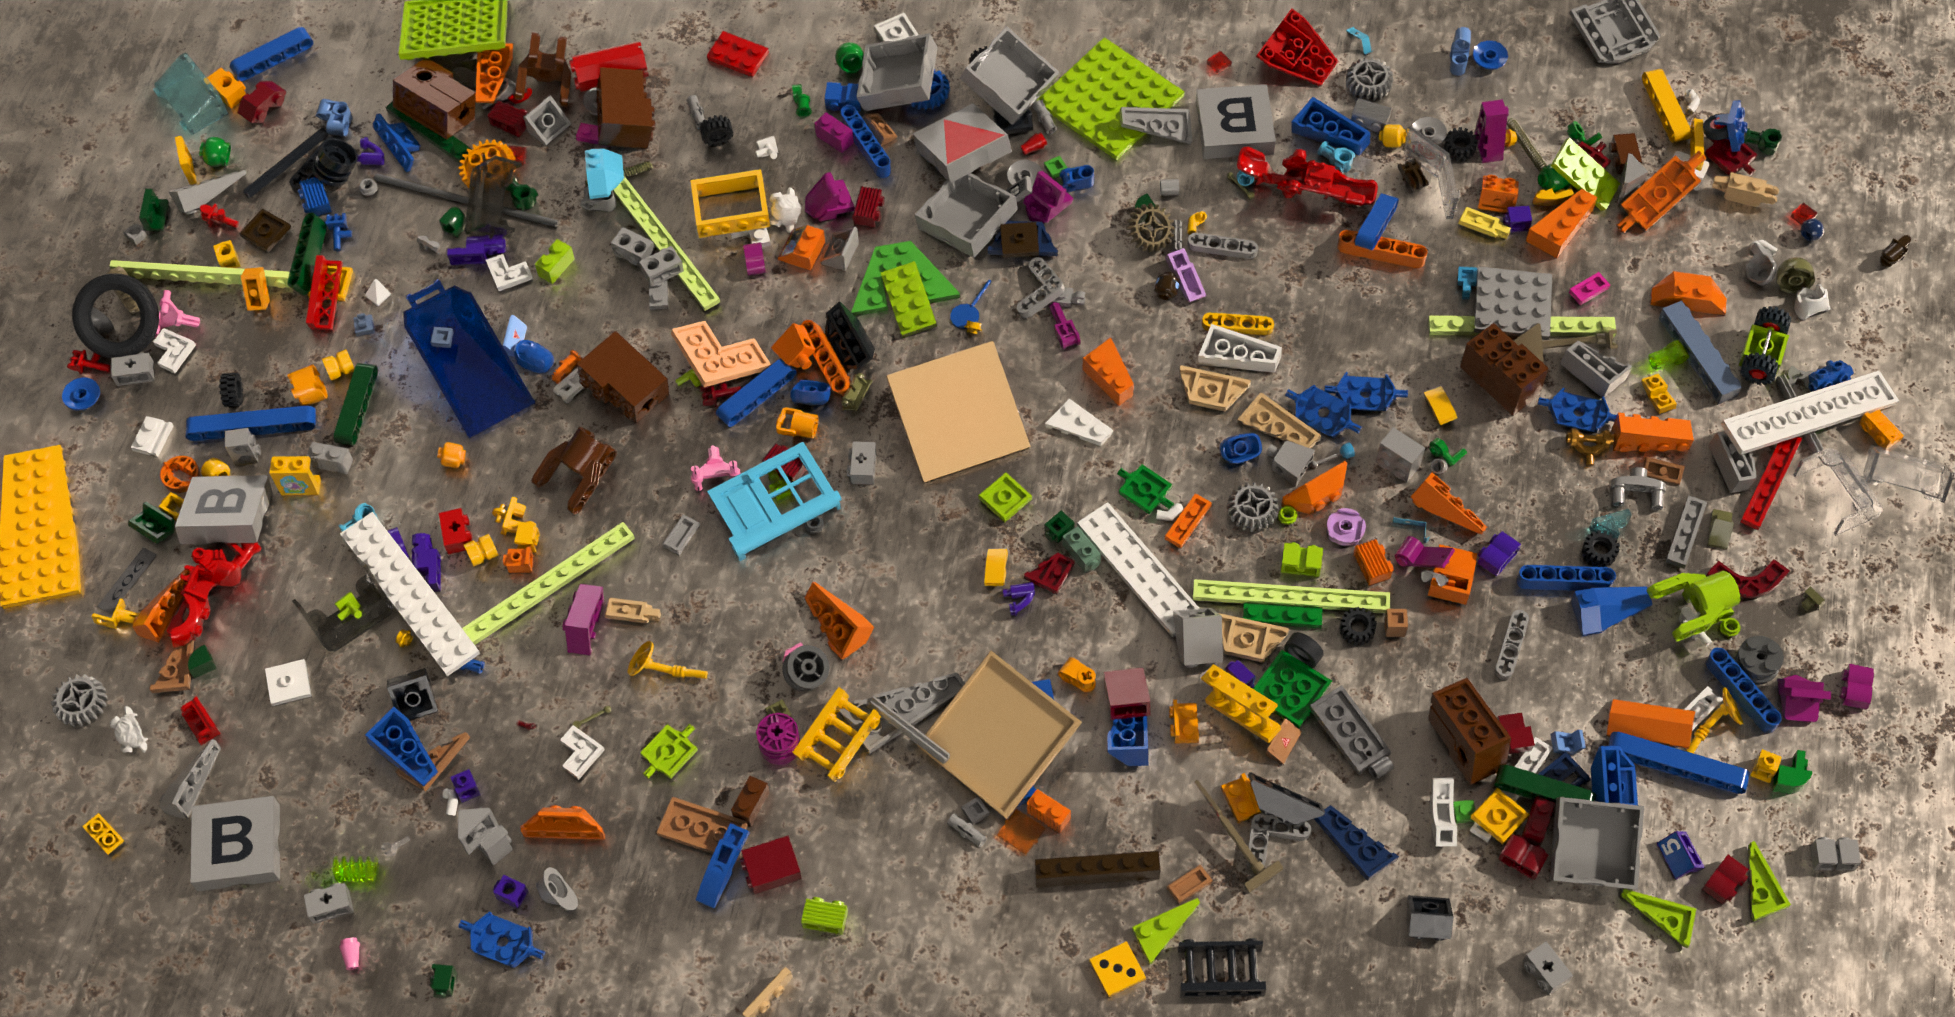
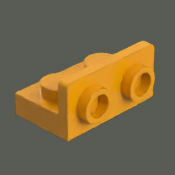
M1880 410L1870 414L1868 412L1865 413L1859 422L1862 429L1868 432L1876 444L1884 450L1896 444L1904 437Z
M1173 699L1172 706H1169V718H1173V724H1170V736H1174V743H1199L1197 703H1177V699Z
M1245 773L1240 774L1239 779L1221 785V790L1237 824L1260 814L1250 780L1246 777Z

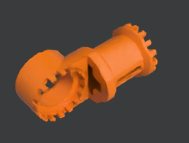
M571 350L564 360L559 361L560 367L555 370L556 372H553L554 375L552 374L553 377H551L555 383H560L577 366V363L582 359L580 355L578 356V352Z

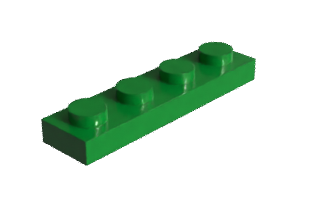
M1245 602L1243 605L1244 619L1276 626L1322 628V608Z

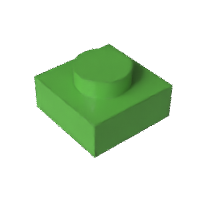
M1060 156L1044 162V168L1052 179L1059 177L1060 171L1067 168Z
M1474 800L1453 802L1456 824L1475 822L1470 818L1476 811Z

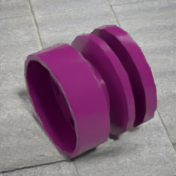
M773 713L764 717L756 730L761 755L766 761L776 765H783L793 761L796 756L792 752L800 742L796 722L793 718L783 713Z

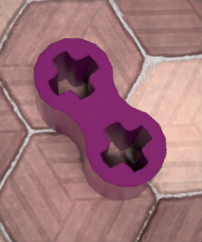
M761 242L743 245L748 276L766 273Z

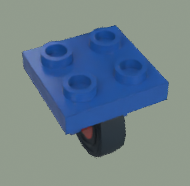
M1740 100L1732 102L1730 113L1715 114L1703 123L1705 136L1711 140L1729 139L1732 152L1740 150L1741 144H1744V132H1747L1748 128L1747 122H1744L1745 109L1741 107Z

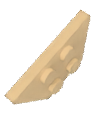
M1180 365V375L1189 404L1226 412L1250 387L1251 380Z
M1219 613L1222 615V646L1226 655L1264 662L1289 633V628Z

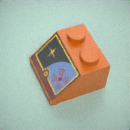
M809 225L793 229L778 256V260L811 271L825 244L824 230Z

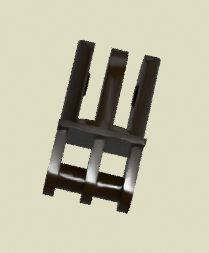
M1415 158L1410 162L1405 161V164H1398L1403 181L1406 180L1412 191L1421 189L1422 185L1423 187L1429 185L1427 178L1421 170V164Z
M1904 235L1898 241L1893 238L1891 244L1881 253V265L1890 267L1900 259L1903 260L1908 251L1907 247L1911 242V237Z

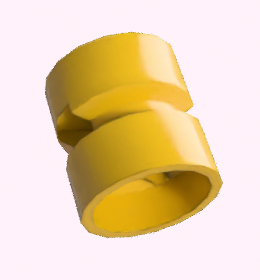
M346 349L337 352L335 358L333 356L322 358L331 381L341 377L342 372L345 375L354 372L355 368Z
M489 533L479 537L478 542L473 540L464 544L473 567L484 563L485 558L491 560L499 556Z

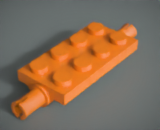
M1697 151L1694 156L1684 162L1675 155L1621 204V207L1628 215L1616 224L1617 228L1622 229V233H1625L1634 223H1638L1645 231L1651 228L1701 182L1694 172L1695 168L1706 160L1705 155L1701 156L1702 152Z

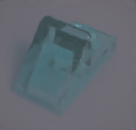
M1629 509L1594 518L1589 529L1595 533L1597 530H1601V533L1605 530L1607 535L1612 533V538L1616 537L1618 539L1620 535L1618 528L1625 527L1632 514Z

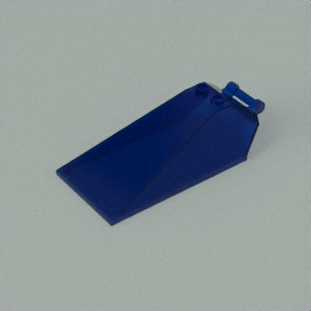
M437 279L433 281V284L418 292L405 296L411 308L403 312L404 328L470 439L534 405L535 401L471 291L468 292L455 285L445 290L440 280ZM436 290L439 291V294L419 304L416 303V300ZM434 327L453 328L454 333L450 348L431 345Z

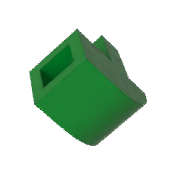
M1796 751L1792 757L1791 767L1779 765L1774 775L1772 791L1794 794L1804 788L1812 776V771L1807 770L1808 759H1805L1806 751Z

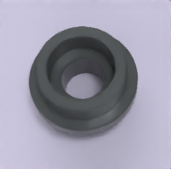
M819 516L805 522V529L812 534L819 533L824 528V521Z

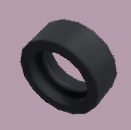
M1300 632L1293 633L1284 645L1285 652L1311 668H1314L1324 656L1321 646L1314 639Z

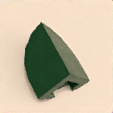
M452 207L442 216L439 222L444 232L458 238L466 227L467 219L461 209Z

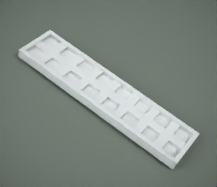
M1108 502L1077 522V526L1172 637L1176 635L1173 611L1200 609Z

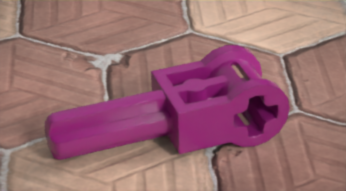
M1053 302L1049 309L1056 322L1054 331L1062 350L1071 345H1081L1080 336L1073 321H1067L1060 304Z

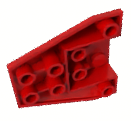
M1292 8L1256 55L1258 59L1269 67L1318 86L1324 83L1339 62L1306 18Z

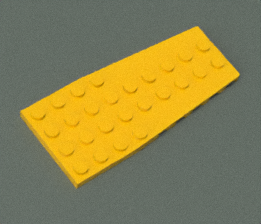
M61 445L4 456L0 516V606L3 609L81 594L76 526L73 521L74 514L70 503L71 495L68 490V477L65 471L66 463L63 459V448Z

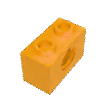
M221 67L205 79L209 90L230 109L239 104L242 97L246 94L245 85L240 80L236 81L231 72H226Z
M246 268L241 275L247 311L266 309L270 298L264 268Z

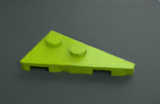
M1752 841L1748 845L1751 914L1754 922L1789 908L1791 904L1756 842Z
M1627 889L1622 890L1621 897L1683 947L1688 948L1690 946L1696 908Z
M1198 898L1132 927V931L1149 965L1155 961V958L1162 949L1164 950L1188 917L1194 913L1196 907L1200 904Z

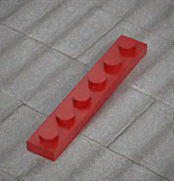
M1795 437L1777 444L1740 521L1741 523L1759 530L1802 438Z

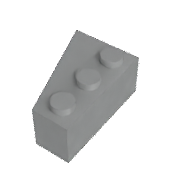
M1717 432L1708 445L1730 493L1748 490L1756 480L1755 460L1752 457V451L1740 455L1726 432Z

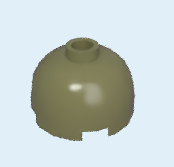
M1789 258L1778 267L1776 274L1777 284L1782 291L1795 294L1798 292L1797 290H1801L1803 287L1810 289L1815 282L1813 266L1803 258Z

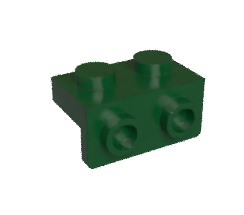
M148 502L143 503L142 512L128 520L129 527L156 544L174 533V519Z

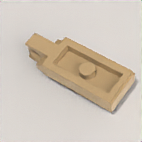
M609 598L605 618L648 623L649 620L660 621L661 612L660 609H653L647 602Z

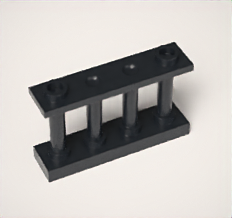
M1249 938L1245 941L1195 942V940L1186 939L1179 942L1178 953H1185L1186 981L1180 985V998L1265 996L1266 981L1258 979L1256 952L1262 951L1263 941ZM1206 952L1207 981L1197 983L1194 975L1193 953ZM1214 952H1227L1229 979L1227 982H1218L1216 980ZM1235 952H1248L1250 976L1248 982H1239L1237 980Z

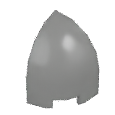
M92 307L91 318L96 331L99 334L111 332L115 327L109 318L98 309Z

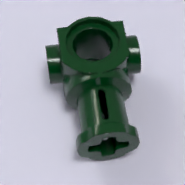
M1747 128V132L1744 134V143L1755 144L1762 153L1773 155L1781 142V131L1769 128L1766 131L1762 130L1760 133Z
M512 176L508 177L503 183V188L511 193L512 203L516 209L521 211L529 210L537 203L536 197H538V193L534 187L530 188L527 184H519L517 179Z

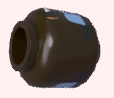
M1165 272V274L1158 275L1154 286V292L1158 298L1171 300V298L1176 297L1180 281L1175 277L1174 273Z

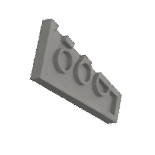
M1121 107L1119 110L1121 127L1190 145L1192 143L1189 109Z

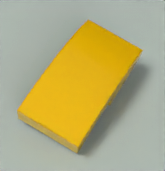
M1552 188L1549 190L1542 189L1535 194L1532 203L1538 206L1560 205L1572 197L1574 192L1570 188L1568 190L1561 189L1554 194Z
M1659 374L1641 379L1649 400L1659 414L1676 409L1677 403L1668 393V385Z
M1442 386L1424 392L1425 399L1432 408L1433 415L1439 425L1458 419Z
M988 549L985 567V586H1004L1008 558L1007 549Z
M99 813L82 826L108 855L124 842Z

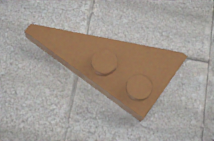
M194 641L173 649L166 660L165 666L159 672L158 680L154 685L151 684V693L190 690L191 673L188 669V660L194 650Z
M464 732L453 737L451 743L443 747L439 745L427 752L438 773L424 787L398 768L395 772L401 778L426 792L470 739V736Z

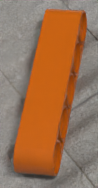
M1343 230L1339 234L1337 248L1345 254L1412 268H1422L1426 262L1428 251L1423 245L1380 237L1374 250H1369L1355 245L1357 231Z
M812 320L803 321L801 326L806 328L815 348L814 358L832 390L844 397L848 388L853 390L850 386L852 381L821 326Z

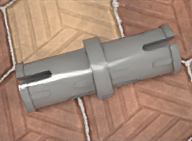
M691 95L687 99L690 115L693 117L696 127L700 129V124L705 119L704 110L699 104L698 97Z
M1042 100L1035 101L1032 106L1038 115L1039 122L1043 124L1047 134H1053L1056 132L1057 127L1052 121L1051 113L1047 111Z
M952 814L948 819V825L960 832V836L968 838L978 847H981L987 840V836L973 828L974 825L972 823L965 822L957 814Z

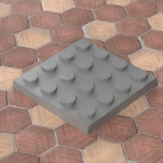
M1478 266L1474 332L1481 333L1494 323L1506 335L1519 337L1535 324L1540 323L1542 340H1549L1552 274Z

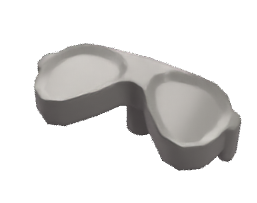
M418 236L417 242L425 245V250H428L429 247L436 253L438 252L440 246L438 242L429 241L428 236Z
M1428 570L1421 572L1423 582L1435 578L1441 587L1448 582L1447 577L1443 574Z

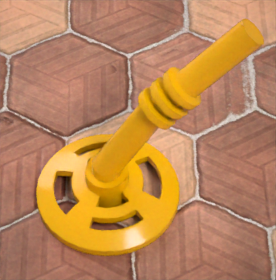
M647 641L639 647L633 655L627 670L630 676L638 674L644 668L664 672L679 678L680 676L681 678L686 676L707 679L708 675L707 671L686 669L685 666L677 667V665L672 667L652 662L651 656L654 644L651 641Z
M1726 687L1722 691L1723 704L1702 725L1698 726L1689 749H1686L1687 752L1694 754L1701 741H1704L1707 734H1709V729L1722 715H1730L1739 725L1743 724L1736 703Z

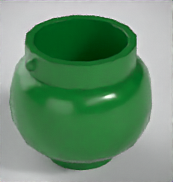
M846 42L840 45L835 53V60L839 68L847 73H855L861 69L864 58L862 48L853 42Z
M209 137L206 142L201 143L199 156H202L204 163L209 166H227L231 144L229 142L226 143L219 137Z
M1551 164L1544 166L1540 171L1538 184L1542 189L1549 190L1552 188L1555 194L1557 191L1567 189L1571 185L1550 166Z

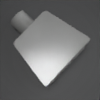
M1285 441L1280 449L1271 444L1266 452V455L1274 458L1272 470L1295 487L1310 466L1315 454V450L1290 441Z

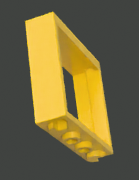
M761 169L690 180L699 238L770 227ZM759 188L762 211L702 221L699 197Z

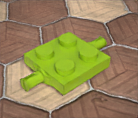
M667 724L640 752L641 756L650 763V766L642 774L649 779L657 770L672 779L698 751L697 747L687 738L695 728L688 724L680 732Z

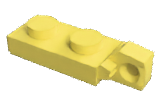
M1468 207L1465 208L1458 223L1496 238L1498 236L1503 239L1508 238L1511 229L1504 226L1500 219Z

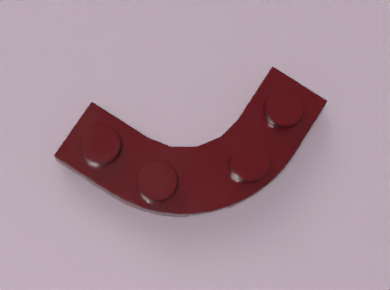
M1773 559L1761 573L1756 576L1746 577L1733 572L1718 560L1708 571L1706 577L1723 570L1727 571L1735 579L1740 597L1756 598L1773 591L1788 575L1790 570Z

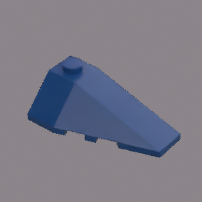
M1647 586L1590 588L1575 591L1571 599V605L1581 635L1587 636L1602 633L1612 625L1622 622L1623 619L1652 606V600L1646 592Z
M395 707L365 734L367 743L423 787L438 773L409 719Z
M1147 716L1114 719L1111 731L1109 730L1108 753L1127 766H1149Z

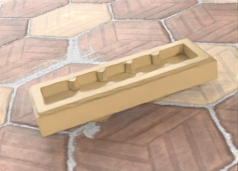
M786 967L783 968L742 1012L743 1017H757L760 1013H765L771 1005L770 1002L775 997H780L784 992V987L792 979L791 971Z

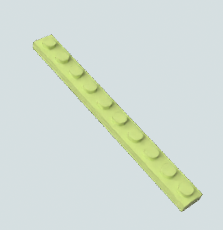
M624 177L621 183L612 190L649 240L653 241L658 251L670 246L674 248L682 261L684 272L677 276L703 310L706 311L720 303V298L627 178Z
M111 260L109 265L111 269L120 266L129 276L137 279L181 280L210 284L224 283L227 285H242L241 275L245 270L241 268ZM264 270L267 286L289 287L287 284L288 271Z
M1429 316L1428 318L1429 335L1477 336L1480 333L1474 332L1475 316ZM1551 317L1550 336H1594L1597 333H1602V327L1616 329L1615 317Z
M624 522L620 523L463 627V631L473 644L476 645L634 540L633 533Z
M1194 579L1193 600L1320 607L1322 609L1349 611L1351 608L1355 611V607H1359V611H1362V608H1366L1365 612L1370 611L1374 613H1386L1387 609H1390V592Z

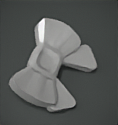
M1791 366L1787 373V379L1791 387L1794 386L1797 379H1801L1805 389H1808V375L1814 371L1805 372Z

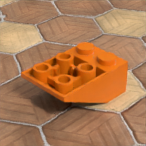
M1439 544V547L1453 548ZM1454 548L1455 552L1449 559V563L1444 568L1433 569V572L1445 575L1448 582L1441 587L1436 579L1432 578L1428 596L1466 605L1471 591L1478 553Z

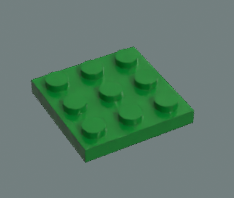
M1281 650L1253 689L1278 704L1273 713L1289 720L1300 729L1311 713L1309 706L1323 697L1331 686L1332 680L1284 650Z

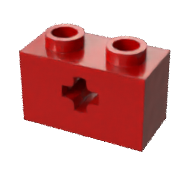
M462 508L439 513L443 542L447 554L466 551L464 544L473 541L471 531H467V526L470 525L468 515H464Z

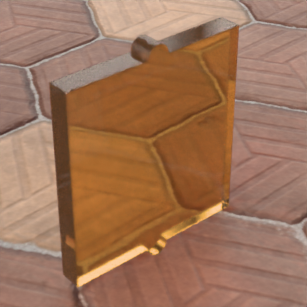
M1016 809L1010 818L1005 820V824L997 836L1027 855L1034 844H1038V839L1046 828Z

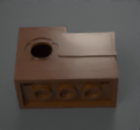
M429 58L422 59L393 79V107L443 138H450L475 120L476 93L455 81L452 72Z
M600 67L596 88L598 145L648 149L649 142L653 140V131L655 130V120H652L655 108L651 106V99L647 98V92H644L646 78H643L642 70Z
M1494 323L1466 344L1460 368L1512 416L1540 396L1549 370L1523 344L1518 346Z
M617 331L613 332L577 363L579 383L585 389L589 388L595 399L601 400L605 404L611 401L616 408L619 407L623 410V414L629 420L632 419L636 423L652 411L655 405L660 404L669 396L668 378Z
M1464 678L1432 693V705L1430 706L1428 721L1448 747L1450 757L1469 784H1474L1496 774L1499 765L1507 763L1511 737L1469 679Z

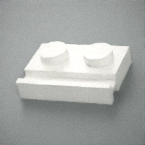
M146 416L131 449L135 452L147 455L152 454L158 457L173 428V424Z

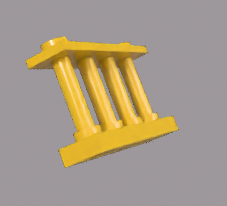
M1214 664L1201 677L1202 681L1213 687L1212 692L1205 698L1206 704L1267 743H1270L1281 730V725L1269 718L1278 707V704Z
M840 687L834 692L792 752L802 762L806 758H811L828 769L830 772L827 776L833 782L842 778L846 766L872 729L879 725L881 718L875 709L869 715L848 702L849 695ZM844 708L865 721L859 731L837 718L840 709ZM829 725H834L853 738L847 748L825 734ZM821 741L842 754L835 764L814 751V746L817 742Z

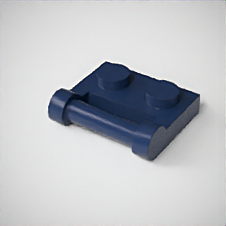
M1567 752L1563 753L1538 773L1539 775L1562 782L1575 773L1578 778L1570 784L1578 787L1582 784H1587L1591 780L1589 775Z

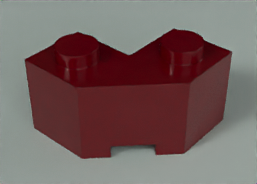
M260 81L255 85L256 89L251 94L246 93L241 99L237 113L250 123H264L269 107H281L287 92L272 81Z
M1522 712L1497 717L1511 737L1508 754L1527 752L1534 748L1535 743L1531 726L1525 727Z

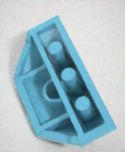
M603 148L585 151L590 199L608 197L611 191L624 179L622 155Z

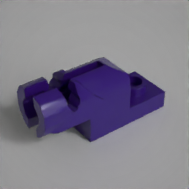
M496 234L492 239H490L489 235L467 237L466 248L448 249L447 256L451 265L487 264L488 254L505 253L506 241L503 234Z
M429 534L412 535V545H414V548L411 550L412 564L421 576H426V582L434 592H441V556L437 548L433 549L432 538H430Z

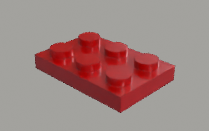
M722 31L707 54V60L754 77L767 57L769 48Z

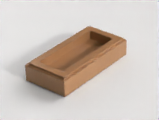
M1200 864L1168 885L1167 890L1178 905L1210 885L1213 880Z

